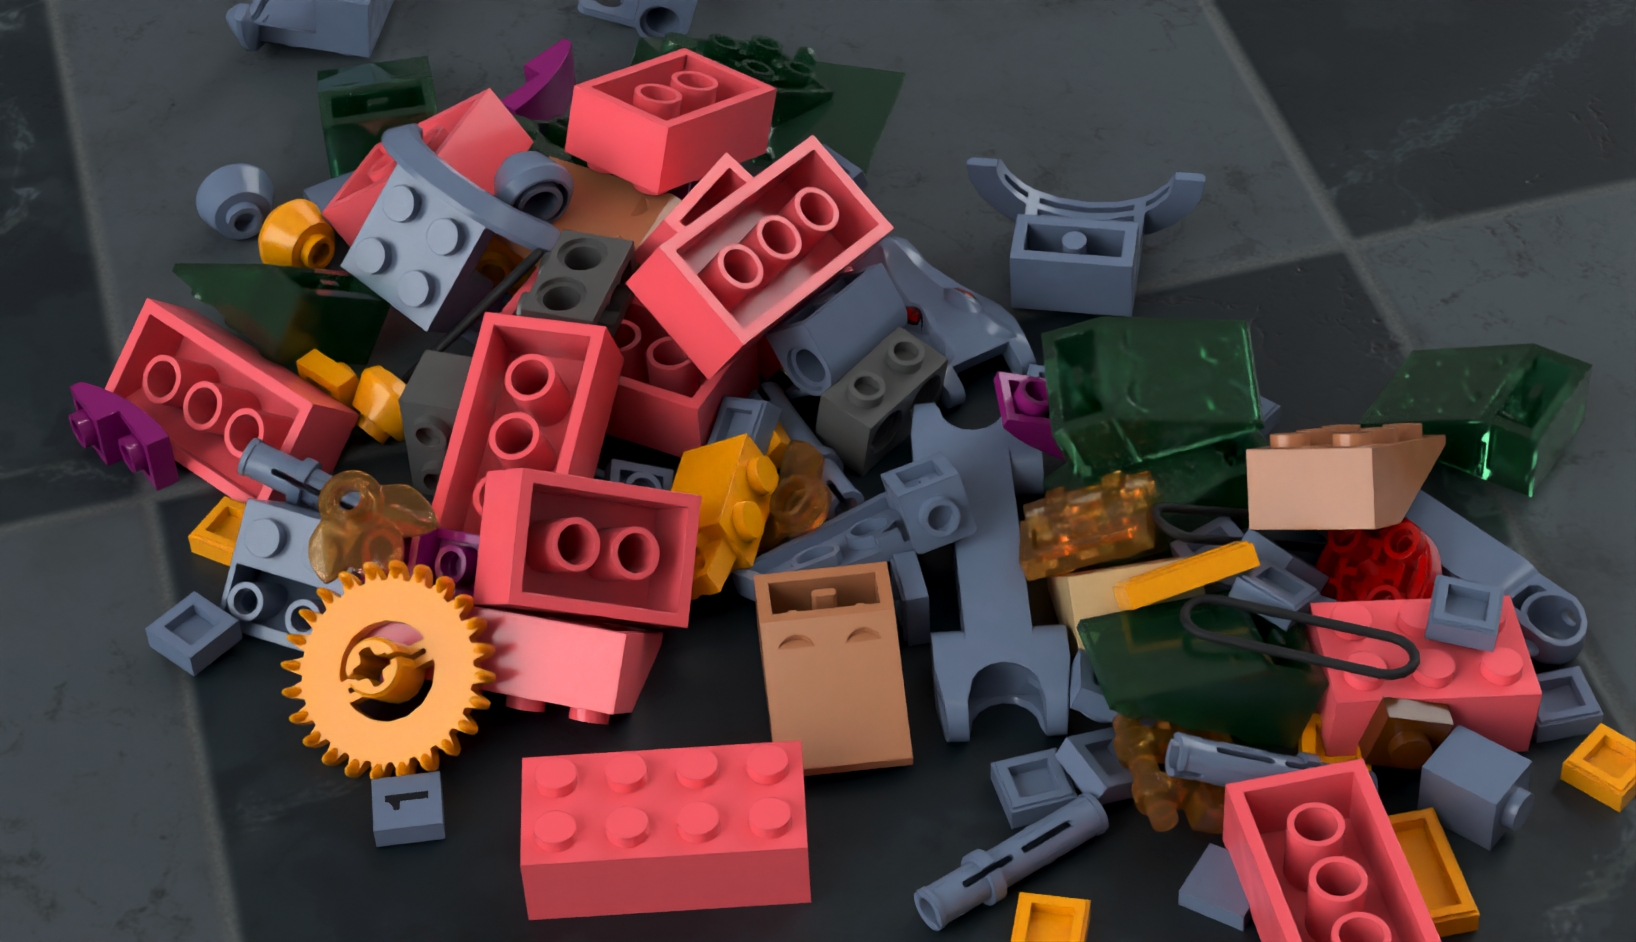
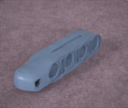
M1420 489L1404 517L1421 528L1435 543L1441 559L1442 575L1505 588L1504 596H1511L1531 660L1543 665H1563L1574 660L1584 648L1588 623L1585 610L1578 599L1538 573L1535 567L1524 557ZM1566 609L1572 611L1576 623L1569 618Z

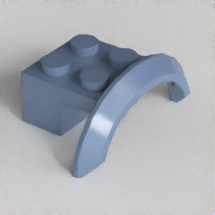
M253 0L250 6L246 3H238L230 8L226 14V20L229 28L246 51H259L266 42H273L290 47H304L340 53L345 56L370 58L394 0Z
M411 123L389 128L381 137L382 145L387 153L397 162V165L340 266L426 332L448 333L489 294L494 285L491 280L477 271L475 267L495 233L532 251L541 248L544 253H551L561 233L551 223L535 218L510 206L456 171L424 143L423 129L417 124Z
M972 157L967 160L966 164L970 181L979 195L999 213L1016 222L1009 258L1011 308L1132 317L1144 235L1153 234L1168 228L1191 213L1202 198L1206 179L1200 173L1175 172L1168 183L1144 197L1118 202H1086L1057 197L1031 188L1014 176L1001 159Z

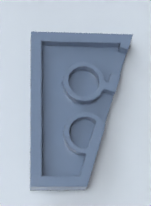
M885 491L755 558L753 567L733 570L731 576L738 595L755 601L754 575L889 562L890 559H893V554L913 551L914 548L912 547L902 515L889 500Z

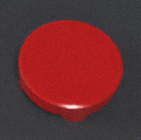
M1405 517L1400 524L1379 529L1329 530L1327 533L1328 544L1323 549L1315 568L1330 577L1321 590L1320 595L1337 600V602L1428 599L1432 597L1436 574L1442 575L1441 559L1435 543L1421 528Z

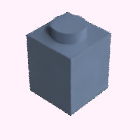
M1458 724L1422 766L1417 810L1434 807L1441 826L1490 851L1508 829L1512 831L1519 830L1531 812L1535 799L1534 794L1528 791L1532 761Z

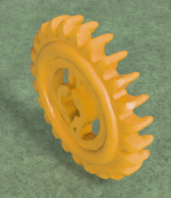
M393 559L389 562L388 568L390 571L388 577H386L382 568L376 563L365 562L363 564L365 584L352 573L340 572L338 577L342 582L344 595L341 596L327 588H317V595L322 599L326 611L322 614L310 609H300V616L313 629L311 634L291 633L286 636L289 642L304 651L303 658L283 661L280 665L287 671L302 675V681L292 687L283 689L281 693L287 698L305 700L306 705L297 713L289 716V721L297 725L315 724L316 726L310 735L305 736L302 740L303 744L307 747L319 748L330 743L328 751L322 756L323 764L337 766L349 757L344 773L350 778L360 777L370 765L372 769L370 779L390 777L394 766L396 768V776L398 777L415 774L417 760L424 770L435 772L440 763L438 749H442L451 756H458L461 746L456 736L457 732L462 731L471 735H475L478 732V725L470 716L471 710H487L490 707V701L478 693L479 686L493 683L496 679V674L481 669L480 662L490 658L495 652V647L488 643H477L476 641L487 628V620L481 617H473L467 620L466 617L473 607L472 596L460 594L451 601L455 590L454 580L448 576H441L432 587L433 574L427 565H416L413 569L414 574L410 579L408 567L403 561ZM389 623L407 624L419 631L424 637L410 646L379 637H371L360 641L374 628ZM386 658L391 659V664L386 666L384 661ZM435 665L430 691L423 703L408 716L389 722L380 721L362 712L358 706L370 698L396 704L409 701L421 689L424 683L425 669ZM383 674L384 682L378 681L379 675Z

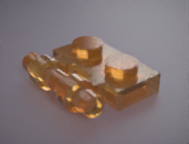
M1121 470L1103 475L1099 484L1070 491L1067 486L1046 491L1045 499L1023 504L1025 520L1020 521L1019 563L1027 581L1030 582L1048 576L1066 575L1077 568L1114 558L1125 559L1140 551L1154 548V523L1150 517L1153 503L1150 496L1156 494V489L1150 471L1145 470L1125 476Z
M1163 710L1155 725L1148 727L1142 726L1138 714L1134 711H1123L1117 714L1112 720V726L1116 734L1113 747L1119 763L1131 772L1134 780L1131 786L1132 797L1138 811L1148 816L1152 828L1156 831L1170 830L1179 820L1176 809H1182L1185 811L1193 831L1223 834L1225 787L1196 780L1169 777L1166 772L1160 771L1157 764H1165L1168 744L1171 739H1174L1176 732L1233 744L1223 718Z

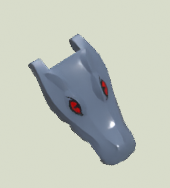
M897 236L884 238L859 264L852 268L856 270L882 262L907 310L908 322L904 330L948 358L940 405L945 410L962 404L966 400L964 387L957 376L958 373L1000 354L1003 355L1013 374L1026 375L1029 364L1037 365L1026 336L1016 319L1001 305L967 289L932 267L907 239Z

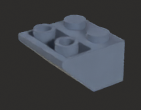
M248 498L219 608L239 620L242 633L303 651L289 642L286 637L291 633L310 635L313 630L307 621L300 616L299 610L310 609L322 614L326 611L322 599L317 595V588H327L341 596L344 595L343 585L338 577V574L342 571L352 573L360 580L369 527L282 501Z

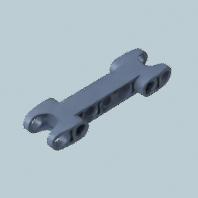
M935 403L915 404L911 428L912 462L942 452L960 474L977 526L975 534L951 543L961 631L930 633L935 707L947 743L969 742L973 720L979 712L989 706L1002 703L1016 704L1028 709L1037 717L1039 725L1046 736L1068 735L1070 651L1065 624L1032 626L1016 498L1044 496L1042 451L1027 445L1005 430L1001 417L997 422L986 428L976 430L961 429L948 423Z

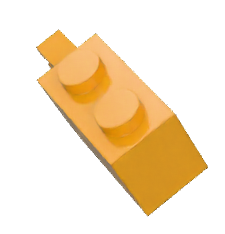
M748 433L683 452L671 491L701 496L691 600L698 599L701 595H713L721 592L724 583L733 570L753 567L780 476L777 474L772 460L768 456L763 455Z

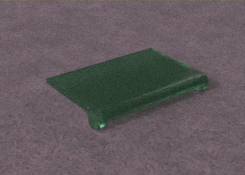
M809 47L798 48L774 103L766 153L752 158L751 161L756 166L769 167L811 135H814L822 145L825 144L863 170L866 178L906 79V73L818 62L814 50Z

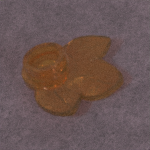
M792 440L786 447L781 461L780 479L770 499V511L757 553L771 548L787 536L799 537L816 530L824 523L828 516L832 494L830 488L822 481L825 464L824 457L810 443Z
M343 471L330 478L320 492L318 510L322 519L309 539V560L313 570L324 584L335 581L339 578L338 574L340 572H346L350 567L357 574L365 578V572L363 571V564L365 562L376 563L382 568L386 577H388L390 571L388 568L389 562L393 559L404 561L403 538L417 537L436 530L439 526L436 513L430 503L416 489L409 485H379L375 478L363 471ZM351 492L360 493V501L355 508L351 510L340 509V502L345 495Z

